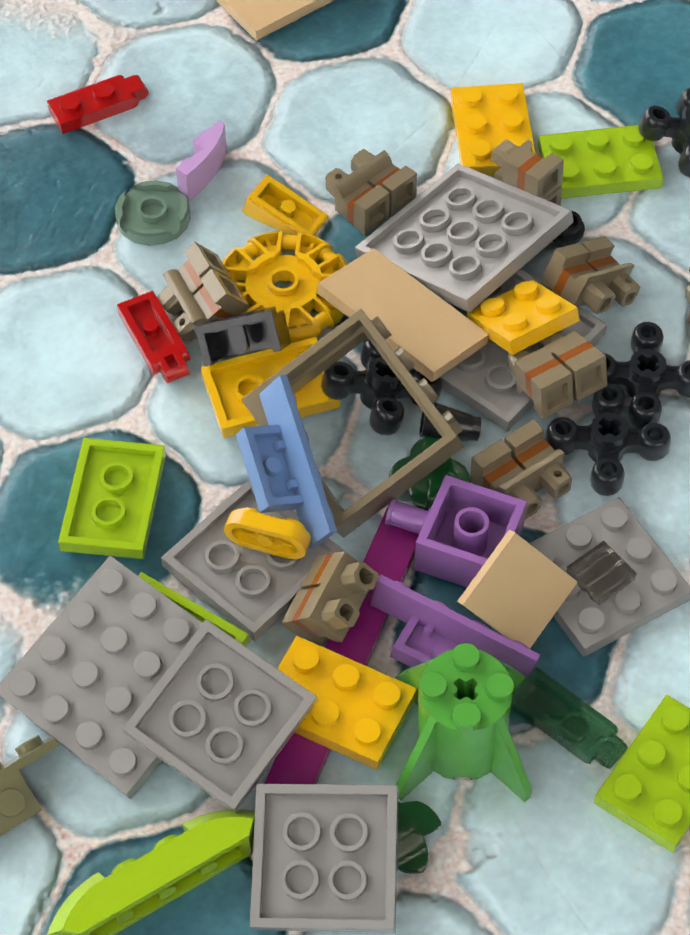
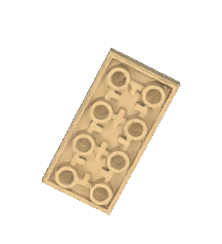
M217 0L256 41L334 1Z
M375 248L318 283L317 293L347 317L352 316L360 309L365 312L370 320L378 316L392 334L386 341L393 351L401 346L415 365L414 368L431 382L481 349L488 342L489 334Z

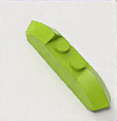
M222 810L198 816L181 824L185 832L178 836L173 834L161 839L152 851L137 860L130 858L121 862L113 869L109 876L104 877L99 872L94 874L77 887L65 900L55 915L47 935H115L252 854L254 846L255 811L237 810L234 813L231 810Z

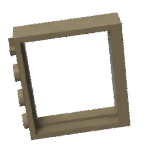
M362 309L358 310L241 399L259 426H269L259 394L279 375H287L293 393H296L368 338L442 436V438L346 510L343 509L322 479L329 507L334 514L337 533L343 538L390 504L393 498H398L465 447L457 436L463 431L462 427L449 410L441 415L433 404L439 399L438 395L425 378L417 383L409 372L415 367L413 362L401 346L393 351L386 341L392 334L378 316L370 320Z

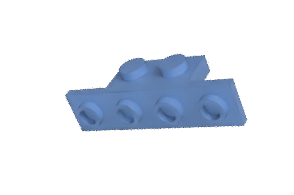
M279 375L259 394L269 426L243 427L236 434L260 513L296 510L299 522L305 526L311 536L308 549H312L336 533L337 529L334 523V514L329 507L324 492L321 474L316 467L309 445V437L304 430L297 408L296 397L291 390L287 375Z

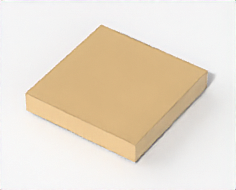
M509 530L457 602L499 634L510 640L519 641L530 649L578 582L517 533Z

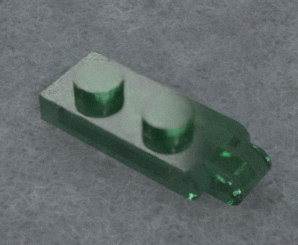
M538 667L514 690L511 708L584 763L591 764L595 760L605 768L610 769L628 749L627 744L616 735L618 728L613 722Z

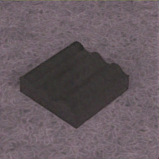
M602 541L567 566L566 573L578 582L579 588L585 591L590 599L599 606L636 580L637 573L605 541Z

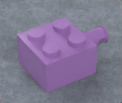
M445 475L433 505L428 511L393 498L386 514L385 524L419 534L415 546L414 570L468 587L509 530L521 536L527 501Z

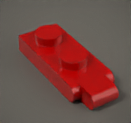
M117 75L47 100L50 114L61 133L64 134L135 108L140 100L148 96L149 91L139 75L127 78Z
M153 290L117 304L121 320L153 375L161 373L167 384L190 375L186 362L191 360L189 352Z

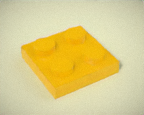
M533 279L521 282L514 289L496 298L487 299L471 312H467L468 319L489 334L488 339L512 355L580 321L578 308Z

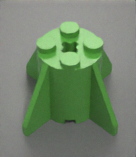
M463 643L457 645L453 650H447L433 659L406 669L395 677V679L417 688V697L414 703L418 705V740L396 783L399 788L400 801L433 771L444 778L455 780V776H470V780L479 779L491 772L524 803L531 797L532 787L508 730L512 700L527 688L528 678L523 673L488 653L478 650L473 644Z

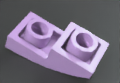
M221 121L214 124L208 130L202 131L193 140L194 155L186 158L176 168L178 191L183 195L185 193L189 201L208 185L224 161L227 143L225 124Z

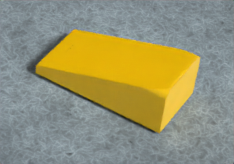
M268 174L247 197L242 210L251 218L279 231H284L288 235H298V232L315 236L329 217V215Z

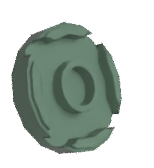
M158 180L140 182L133 186L134 190L129 191L127 194L126 191L123 192L115 205L117 227L123 236L134 243L148 246L165 244L177 239L187 229L191 219L188 197L185 193L183 195L179 192L177 186L169 182Z

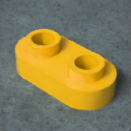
M248 507L233 510L224 526L225 535L235 544L287 559L303 558L311 541L309 532L298 520L272 517Z

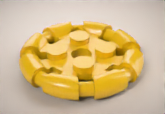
M284 231L264 233L248 239L247 244L242 248L235 247L222 261L232 277L231 280L236 283L245 300L251 306V308L240 314L274 306L276 312L284 310L291 343L320 337L323 329L326 327L334 328L345 316L340 310L317 293V288L320 281L343 268L348 263L342 254H335L333 252L331 244L316 236L298 232V235H286ZM283 250H295V256L282 255ZM278 281L293 283L288 288H278L274 284ZM313 308L319 313L314 317L308 313Z

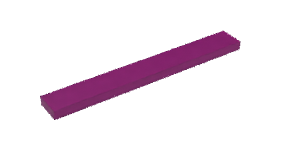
M388 505L363 562L376 571L379 576L381 574L393 581L403 583L415 556V546L419 534L392 525H386L385 518L389 508ZM375 586L373 590L368 591L359 609L360 615L354 627L349 628L343 641L336 642L328 639L325 646L326 649L365 666H368L389 617V614L370 605ZM294 733L275 758L264 784H317L331 749Z

